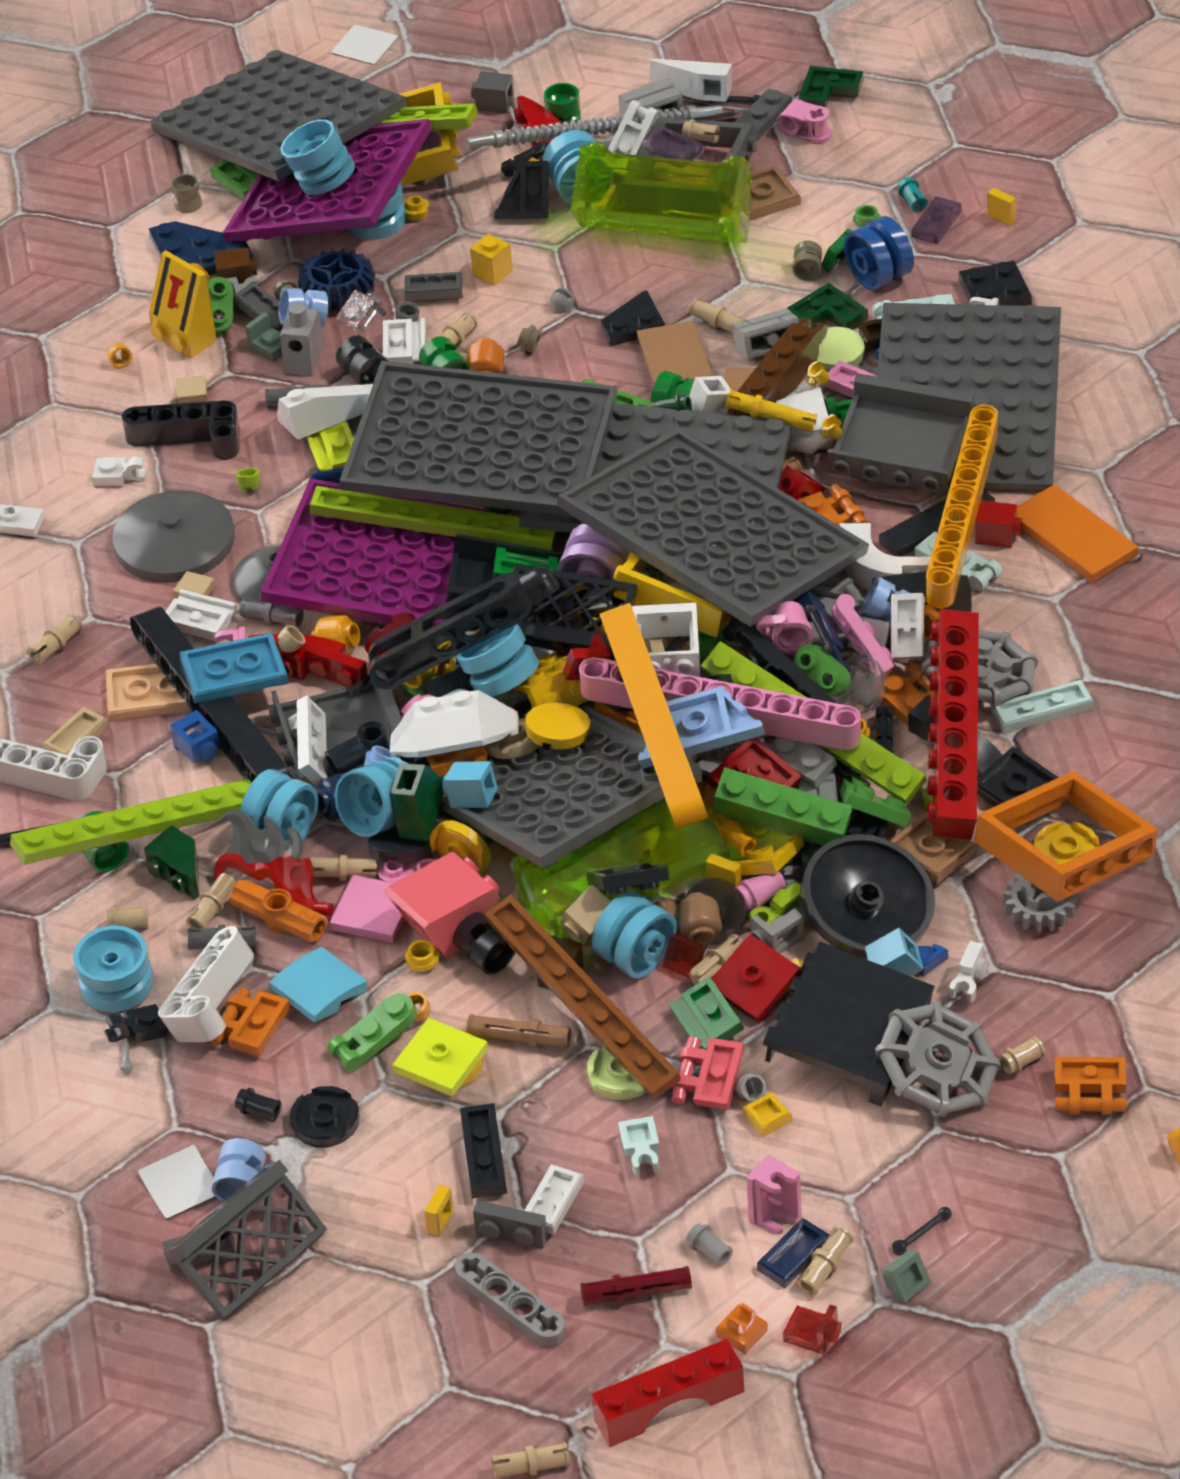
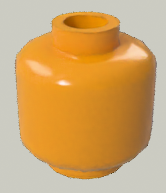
M346 615L322 617L311 632V636L331 639L346 644L347 655L351 654L360 642V630L357 623L353 622Z

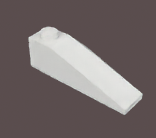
M373 384L292 390L287 396L280 398L278 401V422L299 440L363 414Z

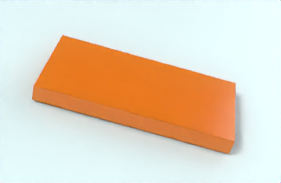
M1055 484L1017 506V517L1022 518V530L1091 583L1131 560L1139 553V547Z

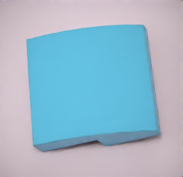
M320 947L300 957L283 969L269 982L268 988L279 996L289 999V1003L313 1022L339 1013L341 1001L364 993L368 981L325 948Z

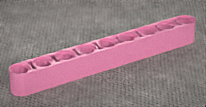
M595 657L582 661L579 666L580 690L585 699L633 709L616 661ZM655 669L666 702L722 686L731 694L734 701L740 702L746 708L747 713L754 720L759 719L762 722L765 735L841 750L854 749L861 741V714L852 706Z

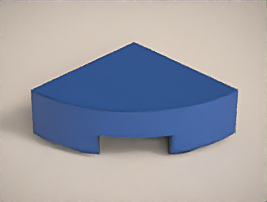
M932 944V947L918 946L924 968L919 973L923 976L948 959V950L940 945Z

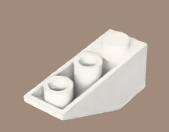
M650 59V84L669 78L674 87L684 96L697 100L726 102L732 90V64Z

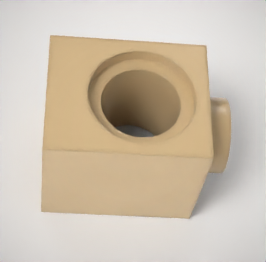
M591 884L564 912L560 920L564 932L573 940H579L585 945L592 938L598 919L611 901Z

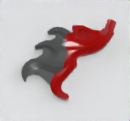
M230 810L221 817V820H228L232 824L233 838L227 853L221 855L216 861L213 875L214 881L217 880L220 874L225 873L228 868H235L258 881L269 878L276 889H284L289 892L292 901L324 916H332L334 911L333 904L318 902V899L314 897L313 865L310 858L302 859L301 861L303 841L297 830L289 827L287 830L290 838L287 840L282 835L277 823L269 817L263 818L267 826L264 830L255 825L247 813L240 810Z

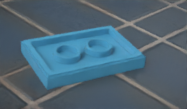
M273 633L180 652V660L194 703L288 684V676Z

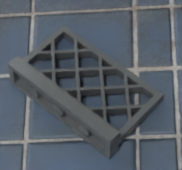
M280 1160L263 1168L164 1252L172 1264L177 1263L220 1319L228 1316L327 1230L285 1175L288 1170ZM279 1186L289 1196L288 1209L271 1207L272 1192ZM264 1200V1206H259L258 1204ZM251 1210L264 1212L262 1231L245 1229L246 1215ZM271 1213L287 1215L286 1234L269 1232ZM295 1216L306 1218L314 1230L306 1237L293 1235ZM239 1221L238 1228H233L232 1226ZM225 1232L238 1234L236 1253L220 1251V1238ZM245 1235L262 1237L260 1256L244 1255ZM269 1238L285 1240V1253L281 1259L268 1258ZM293 1241L299 1242L295 1247L292 1248ZM213 1243L212 1250H206ZM198 1255L212 1256L210 1276L200 1275L190 1262ZM219 1257L236 1259L234 1279L217 1277ZM243 1260L260 1262L259 1278L255 1281L242 1280ZM267 1263L274 1264L267 1270ZM217 1283L234 1285L233 1300L225 1307L216 1297ZM241 1286H248L241 1292Z

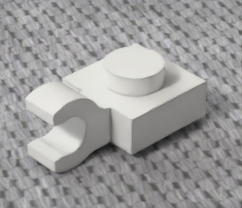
M126 457L97 458L92 475L94 487L123 486L125 480L144 481L147 475V469H142L144 458L132 457L128 462Z
M974 941L969 942L959 963V972L950 983V998L954 999L958 991L964 990L967 991L968 1003H972L975 1000L976 981L978 978L982 979L987 968V959L983 958V944Z

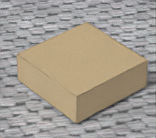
M205 375L176 378L178 403L208 401Z
M186 571L173 590L174 598L177 599L179 597L180 589L209 596L215 587V580L213 577Z

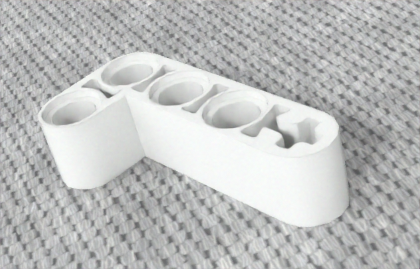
M95 736L79 739L68 755L0 738L1 783L72 801H81L93 793L107 770L102 741Z
M226 927L213 936L160 1007L158 1015L177 1042H207L215 1039L224 1031L226 1023L216 1008L249 965L254 955L236 927Z

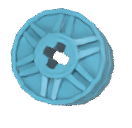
M315 120L298 127L285 138L280 148L281 154L289 168L294 171V176L299 182L302 191L308 195H319L337 188L350 177L355 167L354 161L348 153L346 146L342 144L341 137L335 126L328 120Z
M582 130L567 131L555 137L546 147L542 157L543 161H549V177L565 202L577 206L588 205L602 198L611 188L614 179L613 168L591 134Z
M387 757L354 769L341 776L336 784L334 794L335 805L341 821L351 832L361 837H371L397 827L390 791L400 763H408L399 758Z

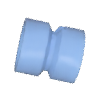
M284 288L282 290L279 300V320L281 325H284L289 306L299 302L305 304L306 309L317 310L322 328L324 327L328 314V297L325 291L307 290L304 294L302 289Z
M878 577L867 592L860 613L868 618L883 619V621L891 622V594H907L910 592L904 589L896 591L894 584Z
M235 1138L223 1143L212 1184V1192L217 1199L224 1202L264 1168L266 1159L264 1149L254 1141Z

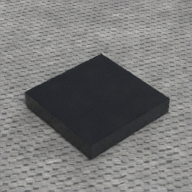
M1012 746L977 777V795L993 806H997L1059 777Z

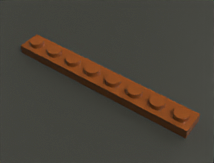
M511 894L484 913L486 921L653 1100L681 1080L679 1072Z

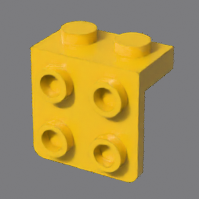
M555 653L538 659L539 665L536 671L528 679L511 689L527 693L532 708L544 703L555 702L578 706L588 701L581 694L580 680L566 681L563 668L568 656H556Z

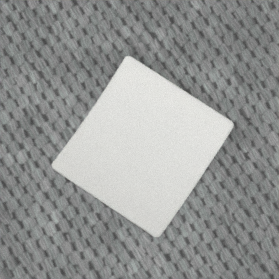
M195 1145L189 1146L138 1171L146 1188L165 1218H170L215 1197L212 1192L214 1177Z

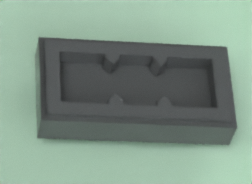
M462 272L405 276V302L463 298Z
M253 281L233 295V303L252 319L265 312L270 315L271 327L278 331L282 330L283 325H281L279 320V302Z

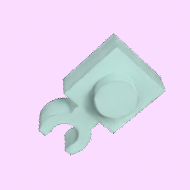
M653 1116L618 1122L625 1158L632 1157L631 1163L634 1175H640L639 1166L643 1163L651 1164L653 1172H658L659 1162L656 1153L660 1152Z

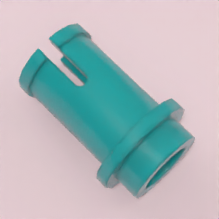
M906 177L899 182L898 194L900 197L906 199L913 212H920L916 203H918L923 211L928 205V200L919 190L917 180Z

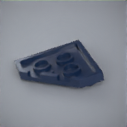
M178 221L162 223L148 228L150 239L159 258H161V254L164 251H168L189 264L197 263L201 265L209 276L216 274L214 251L248 247L250 259H253V254L247 242H226L222 232Z

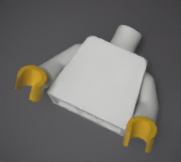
M815 361L809 366L808 375L811 377L810 379L806 378L796 390L785 398L776 401V403L818 414L816 425L813 426V433L792 427L787 452L798 451L813 454L817 450L832 449V438L837 439L842 435V429L839 427L842 421L835 415L828 416L821 387L816 385L817 383L825 384L829 381V373L825 371V366L819 361Z

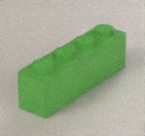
M725 767L714 796L713 813L792 837L798 834L802 836L803 840L822 846L836 838L845 836L852 811L851 805Z

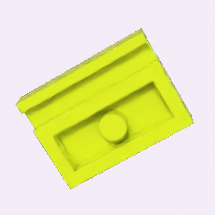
M347 421L306 436L321 478L326 477L325 474L332 471L334 474L343 472L354 441Z

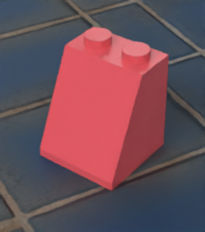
M454 852L391 884L383 891L406 923L425 940L430 941L447 960L458 950L453 943L454 932L458 925L467 916L476 912L486 913L502 901L498 895V892L501 890L499 885L488 875L482 878L478 874L480 869L471 859L466 857L462 860Z

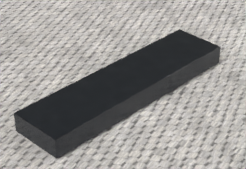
M984 490L981 500L995 502V498ZM947 498L880 533L879 543L896 557H902L912 552L916 546L934 531L938 533Z

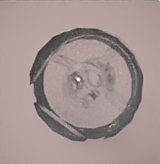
M858 651L852 652L842 658L851 668L849 672L851 677L850 687L842 696H830L838 704L856 708L860 714L876 709L881 704L887 689L886 672L884 673L881 664L869 651H865L866 654L863 655Z

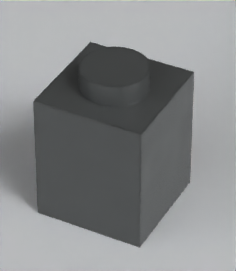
M480 72L477 81L473 82L471 86V98L475 99L477 110L508 113L514 99L512 74Z

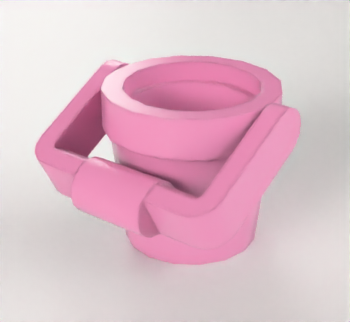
M794 601L781 603L777 610L773 612V615H765L756 624V629L787 657H794L800 647L813 643L814 633L812 626L807 620L803 607Z

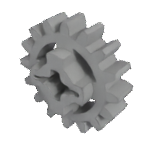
M1016 873L1015 882L1008 881L1007 889L1004 891L1006 915H1012V922L1014 924L1022 921L1023 929L1025 930L1033 925L1037 932H1041L1042 926H1047L1050 931H1054L1055 923L1065 926L1067 917H1074L1075 908H1077V894L1057 902L1019 873Z

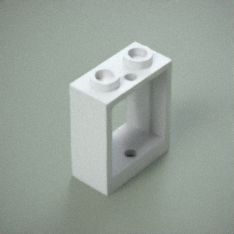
M696 603L632 606L643 638L690 636L689 651L649 653L653 667L655 669L700 677Z

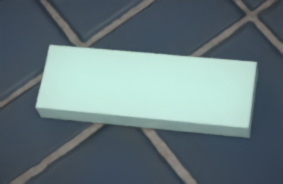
M1082 680L1002 701L999 706H991V713L1002 733H1007L1093 709L1094 701Z

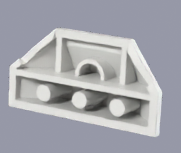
M463 690L453 695L438 698L434 696L426 697L421 701L414 702L391 734L390 755L391 757H424L484 746L499 741L507 735L519 734L518 712L479 690L471 692Z

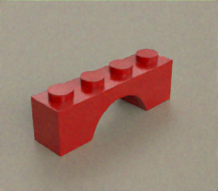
M724 1339L591 1393L594 1421L610 1448L644 1434L652 1418L675 1402L698 1398L707 1401L712 1406L744 1393L743 1365L728 1339Z

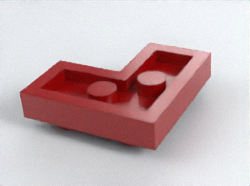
M757 737L747 739L708 775L707 781L717 789L724 767L791 788L800 783L801 775Z

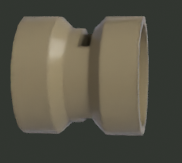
M181 174L173 178L171 189L175 195L173 199L175 209L181 213H191L198 210L202 206V199L198 192L199 181L197 177L191 174Z
M805 240L795 246L792 269L793 274L798 279L811 281L820 275L822 248L818 243Z

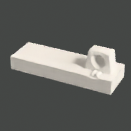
M306 695L297 700L298 710L297 713L288 718V729L298 740V770L317 787V784L322 779L328 777L327 760L324 754L327 751L326 713Z

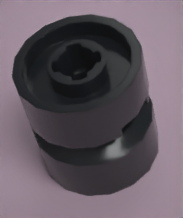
M360 335L347 338L340 345L336 353L338 365L347 374H350L352 379L359 385L373 384L381 361H388L365 337Z
M476 912L467 916L454 932V945L468 958H471V961L485 974L493 975L502 971L515 956V951L486 921L484 913Z

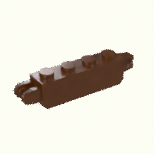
M805 317L798 324L792 322L737 392L754 397L758 394L763 396L764 400L774 403L788 396L808 373L809 366L817 361L819 345L826 337L828 325L820 322L812 329L811 320ZM735 410V412H734V415H740V416H750V415H751V414H747V413L740 412V411H737V410Z

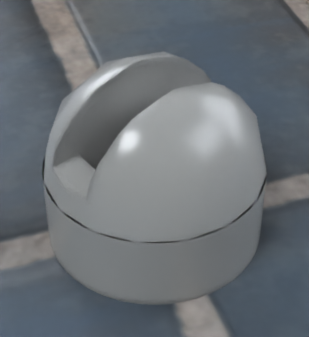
M558 288L551 295V309L554 312L562 314L573 309V296L566 288Z
M744 1074L737 1079L735 1085L736 1093L741 1099L753 1102L765 1095V1080L758 1074ZM746 1087H747L748 1091H749L752 1095H750V1096L748 1095V1092H747V1090H746Z

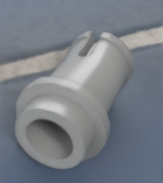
M698 1223L687 1234L686 1240L689 1242V1247L694 1251L699 1250L718 1267L726 1264L732 1256L733 1249L711 1233V1227Z

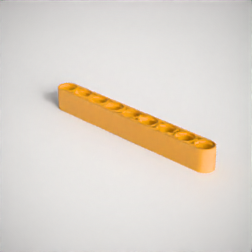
M978 405L970 413L926 573V601L935 608L949 607L954 602L997 442L998 411L990 405Z
M628 603L600 613L676 829L709 818L631 604Z

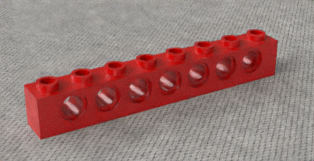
M940 609L938 621H932L930 640L935 641V647H931L930 666H935V672L930 674L929 691H934L935 694L934 697L930 698L929 717H934V723H930L928 743H934V749H930L928 755V769H933V776L929 775L927 795L933 796V802L928 803L927 822H932V836L972 840L977 822L979 613Z

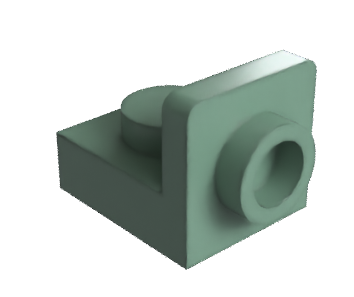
M264 312L245 327L248 349L274 362L282 356L281 332L271 327L270 315Z

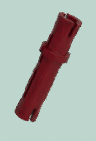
M684 1266L682 1268L626 1277L616 1274L612 1275V1279L580 1283V1289L585 1307L610 1301H616V1304L624 1303V1299L684 1289L689 1290L692 1289V1280L689 1267Z

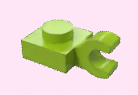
M794 882L787 889H780L772 898V906L756 907L750 912L749 923L751 924V918L755 915H758L770 925L777 917L784 916L794 908L800 912L802 903L800 895L801 885Z

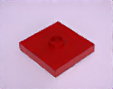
M749 934L711 979L727 1002L760 1024L790 989L795 976L800 977L803 972L801 967Z

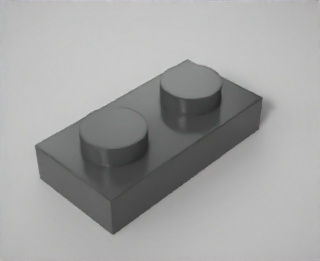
M477 1200L473 1210L476 1234H481L491 1239L499 1238L516 1242L522 1246L544 1248L548 1239L546 1215Z

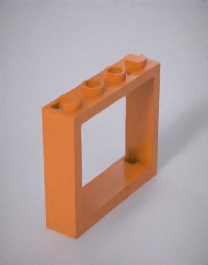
M1072 771L978 814L974 842L1059 902L1154 857L1159 829L1084 777ZM1070 803L1118 838L1063 864H1059L1012 829Z

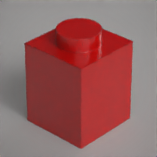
M981 500L975 520V544L1012 548L1014 537L1020 536L1022 529V518L1017 517V504Z

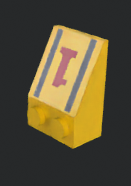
M164 251L161 254L148 312L151 324L150 331L156 339L162 340L176 351L193 358L217 341L206 273L172 253Z

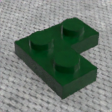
M810 66L798 100L816 106L827 107L831 94L858 97L864 81L863 71Z
M830 283L787 307L792 314L798 317L799 321L804 317L810 319L812 322L811 327L828 318L839 327L852 329L868 319L867 308Z

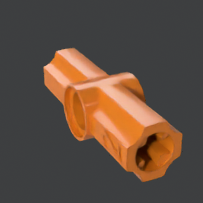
M240 879L233 886L232 894L229 897L230 905L264 920L267 929L274 933H284L287 931L310 943L313 941L317 943L324 936V931L328 925L326 916L292 901L290 893L284 889L268 890L247 879L244 881Z

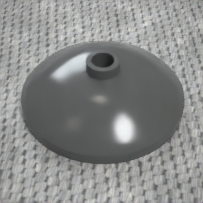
M282 543L260 547L249 553L238 563L234 570L232 581L235 594L241 601L243 598L261 601V590Z

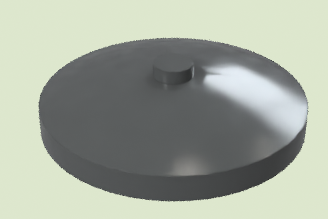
M185 490L162 492L136 502L119 517L112 534L115 555L122 567L137 577L155 582H177L182 579L186 571L202 575L212 570L227 557L235 539L232 516L220 501L200 492Z

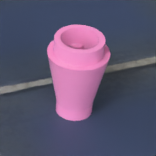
M779 871L775 874H765L740 881L739 886L734 888V896L741 909L747 912L764 905L780 889H785L786 883Z

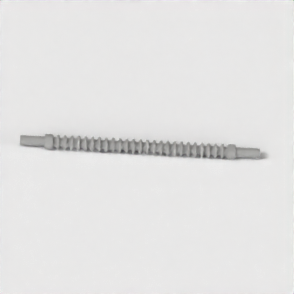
M691 105L685 108L679 107L678 110L672 108L670 111L669 109H664L663 112L659 110L658 117L693 119L694 117L723 113L721 105L700 108ZM622 114L620 117L615 115L613 119L608 116L606 120L603 117H600L599 120L593 118L591 121L585 119L584 122L578 120L577 124L575 121H571L570 124L565 121L562 125L558 122L555 126L550 123L548 127L544 124L540 128L535 125L533 129L528 126L526 130L523 127H520L519 130L513 128L511 132L508 129H505L504 132L502 130H495L488 135L466 137L465 146L467 149L484 146L501 148L504 145L509 147L512 143L516 146L519 142L524 145L526 141L530 144L534 140L539 143L541 139L546 142L548 138L552 141L558 135L571 130H582L594 135H598L599 132L605 134L607 131L608 133H613L614 130L617 132L625 114ZM636 117L634 122L642 124L644 119Z

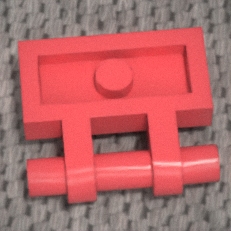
M688 1037L686 1046L681 1049L679 1061L681 1062L679 1074L681 1080L671 1087L673 1089L671 1101L676 1104H684L686 1095L690 1092H695L693 1097L695 1105L729 1111L745 1052L744 1044L709 1038L708 1046L705 1050L699 1049L701 1044L699 1038ZM702 1065L699 1077L692 1076L694 1066Z

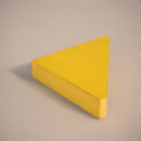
M796 834L782 847L773 849L771 844L748 853V860L734 862L741 864V876L775 874L804 847L802 836Z

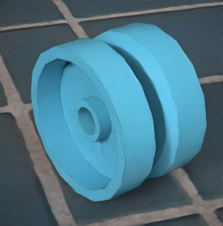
M401 181L374 226L367 229L360 227L347 230L356 237L370 240L382 239L396 234L406 221Z
M518 624L456 655L457 661L464 673L472 674L470 683L475 691L479 690L490 697H494L518 686L536 671L539 665L538 658L531 646L524 644L526 639Z
M267 769L260 773L251 783L244 796L240 811L247 813L252 818L254 824L262 830L267 827L263 818H271L277 823L282 835L287 840L290 838L287 829L293 827L299 832L302 841H304L313 826L317 814V790L311 784L291 779L288 775L277 770Z
M633 890L627 891L613 899L602 912L592 935V948L597 955L610 963L616 964L618 969L630 977L639 979L653 972L666 958L677 934V921L674 915L662 907L653 905L652 901Z
M111 925L101 927L86 934L76 945L73 954L82 998L89 1006L104 1012H120L129 1010L142 1003L150 994L154 983L145 939L137 931L126 926Z

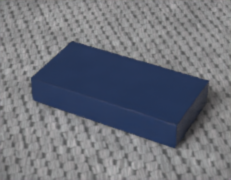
M802 1217L757 1262V1271L783 1288H786L812 1262V1254L817 1248L823 1246L830 1234Z

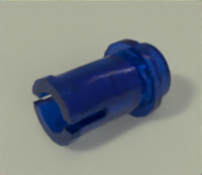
M345 466L320 471L319 468L315 469V472L310 473V478L340 484V478Z

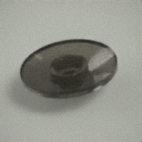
M709 878L695 884L687 892L686 896L691 893H703L715 899L722 911L720 916L722 923L721 931L712 942L706 945H718L727 940L731 934L736 935L745 918L744 898L736 886L720 878Z

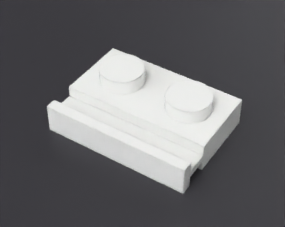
M412 318L383 320V356L389 362L413 364V362L419 361L420 350L426 343L425 318H420V321L412 322Z
M180 589L179 597L177 599L174 598L165 612L182 633L218 642V640H215V634L225 631L231 623L232 615H236L238 611L237 605L234 602Z

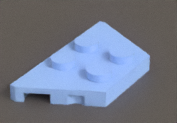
M722 686L667 701L686 757L765 735L762 722L759 719L754 720L747 713L746 708L740 702L734 701L731 694ZM646 746L644 753L640 752L638 756L642 769L654 766Z

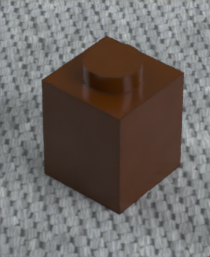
M248 247L214 251L217 277L225 279L237 277L238 283L242 284L247 278L258 275L256 259H250Z

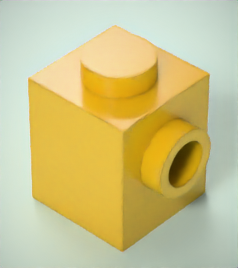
M487 234L470 248L473 276L495 286L513 271L509 243Z

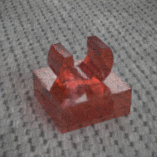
M678 933L670 935L662 967L690 978L689 972L704 958L705 945Z

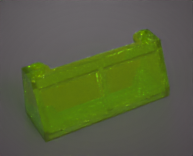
M591 142L589 146L580 145L570 211L581 227L747 243L753 169L749 161H746L741 156L732 155L729 156V159L723 160L722 163L611 153L610 150L606 149L605 144Z
M664 797L660 802L646 807L633 818L619 823L611 828L609 832L592 839L582 848L570 852L551 866L541 868L521 855L513 858L518 902L534 914L536 921L549 935L572 939L564 932L560 920L564 912L590 887L587 883L586 872L647 862L668 866L670 880L660 881L659 888L640 890L639 887H627V891L633 890L647 897L700 872L702 878H706L705 861L712 853L730 860V851L707 809L706 812L709 818L676 829ZM601 892L610 901L620 895H607V892Z

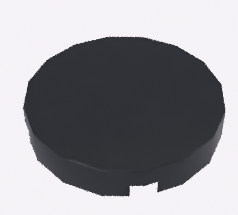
M397 827L371 836L368 840L369 854L381 862H388V858H396L397 863L415 862L428 857L432 850L430 839H428V842L402 840L398 836Z
M319 1086L311 1089L312 1093L305 1096L302 1094L295 1100L290 1109V1124L295 1136L304 1144L313 1147H332L345 1142L355 1133L359 1126V1106L352 1099L351 1094L344 1089L334 1086Z

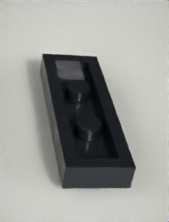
M495 1104L460 1108L472 1199L507 1194Z

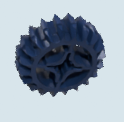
M332 248L331 252L325 253L321 251L319 256L311 255L310 261H304L303 267L299 269L298 287L302 289L304 294L307 290L325 291L328 297L329 313L333 310H340L342 312V309L345 308L353 310L354 305H363V300L370 299V294L374 292L375 271H373L370 260L365 259L364 254H356L355 250L346 252L344 248L340 251H334Z

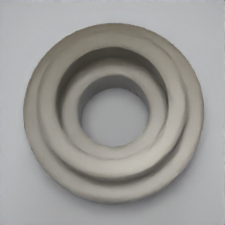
M531 324L528 329H522L517 344L521 345V352L526 353L528 351L534 353L542 333L536 330V326Z

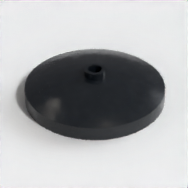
M855 834L839 837L826 843L812 856L801 880L800 895L802 906L816 932L834 947L859 957L867 958L865 947L897 928H900L917 943L925 934L934 914V889L923 866L906 849L881 837Z

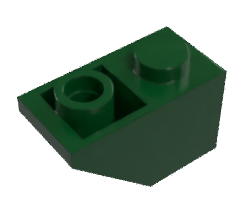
M400 763L390 791L398 836L402 840L428 842L444 795L442 787L443 778L426 765Z
M171 825L144 847L147 861L146 867L152 876L163 879L171 884L177 892L185 893L195 900L200 896L199 859L195 839Z

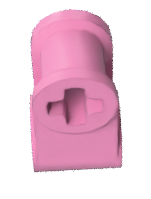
M796 99L777 118L778 128L786 135L809 140L812 143H823L831 138V129L827 124L830 116L829 110L826 107L816 106Z

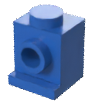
M197 710L170 725L174 748L177 751L181 750L194 764L200 760H212L218 750L221 749L218 731ZM194 728V732L188 735L185 733L188 730Z

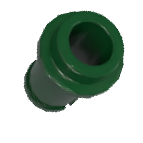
M677 393L675 397L653 400L651 407L692 411V401L689 395Z

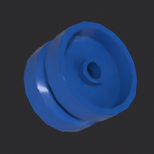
M882 216L868 223L866 227L862 226L846 234L844 238V253L849 268L858 282L866 289L874 291L890 283L891 280H896L910 273L914 267V254L910 241L901 226L891 217Z

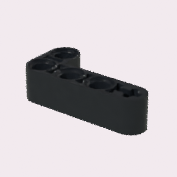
M221 400L135 406L126 409L121 415L126 442L132 446L211 441L213 454L220 460L232 459L238 455L240 450L238 413L236 405L231 401Z

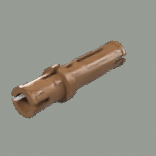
M470 1014L466 1026V1032L473 1036L529 1043L530 1047H538L541 1044L568 1049L572 1037L571 1027L542 1024L541 1020L536 1019L532 1020V1022ZM490 1027L512 1029L514 1031L492 1029ZM527 1031V1032H535V1033H540V1034L543 1033V1034H549V1035L547 1036V1035H539V1034L524 1033V1032Z

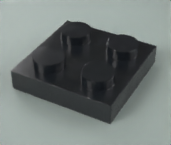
M1014 260L959 271V282L968 301L973 297L991 300L998 298L999 305H1032V295Z
M653 862L586 872L588 885L591 886L592 884L600 892H607V895L626 893L628 886L639 887L640 890L659 888L660 881L670 880L668 866Z

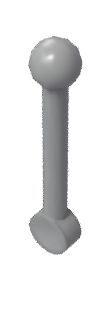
M129 1037L122 1039L123 1062L120 1064V1070L124 1074H129L133 1070V1064L129 1058Z

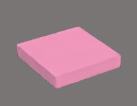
M352 875L329 922L331 931L394 943L404 919L383 892L393 883Z

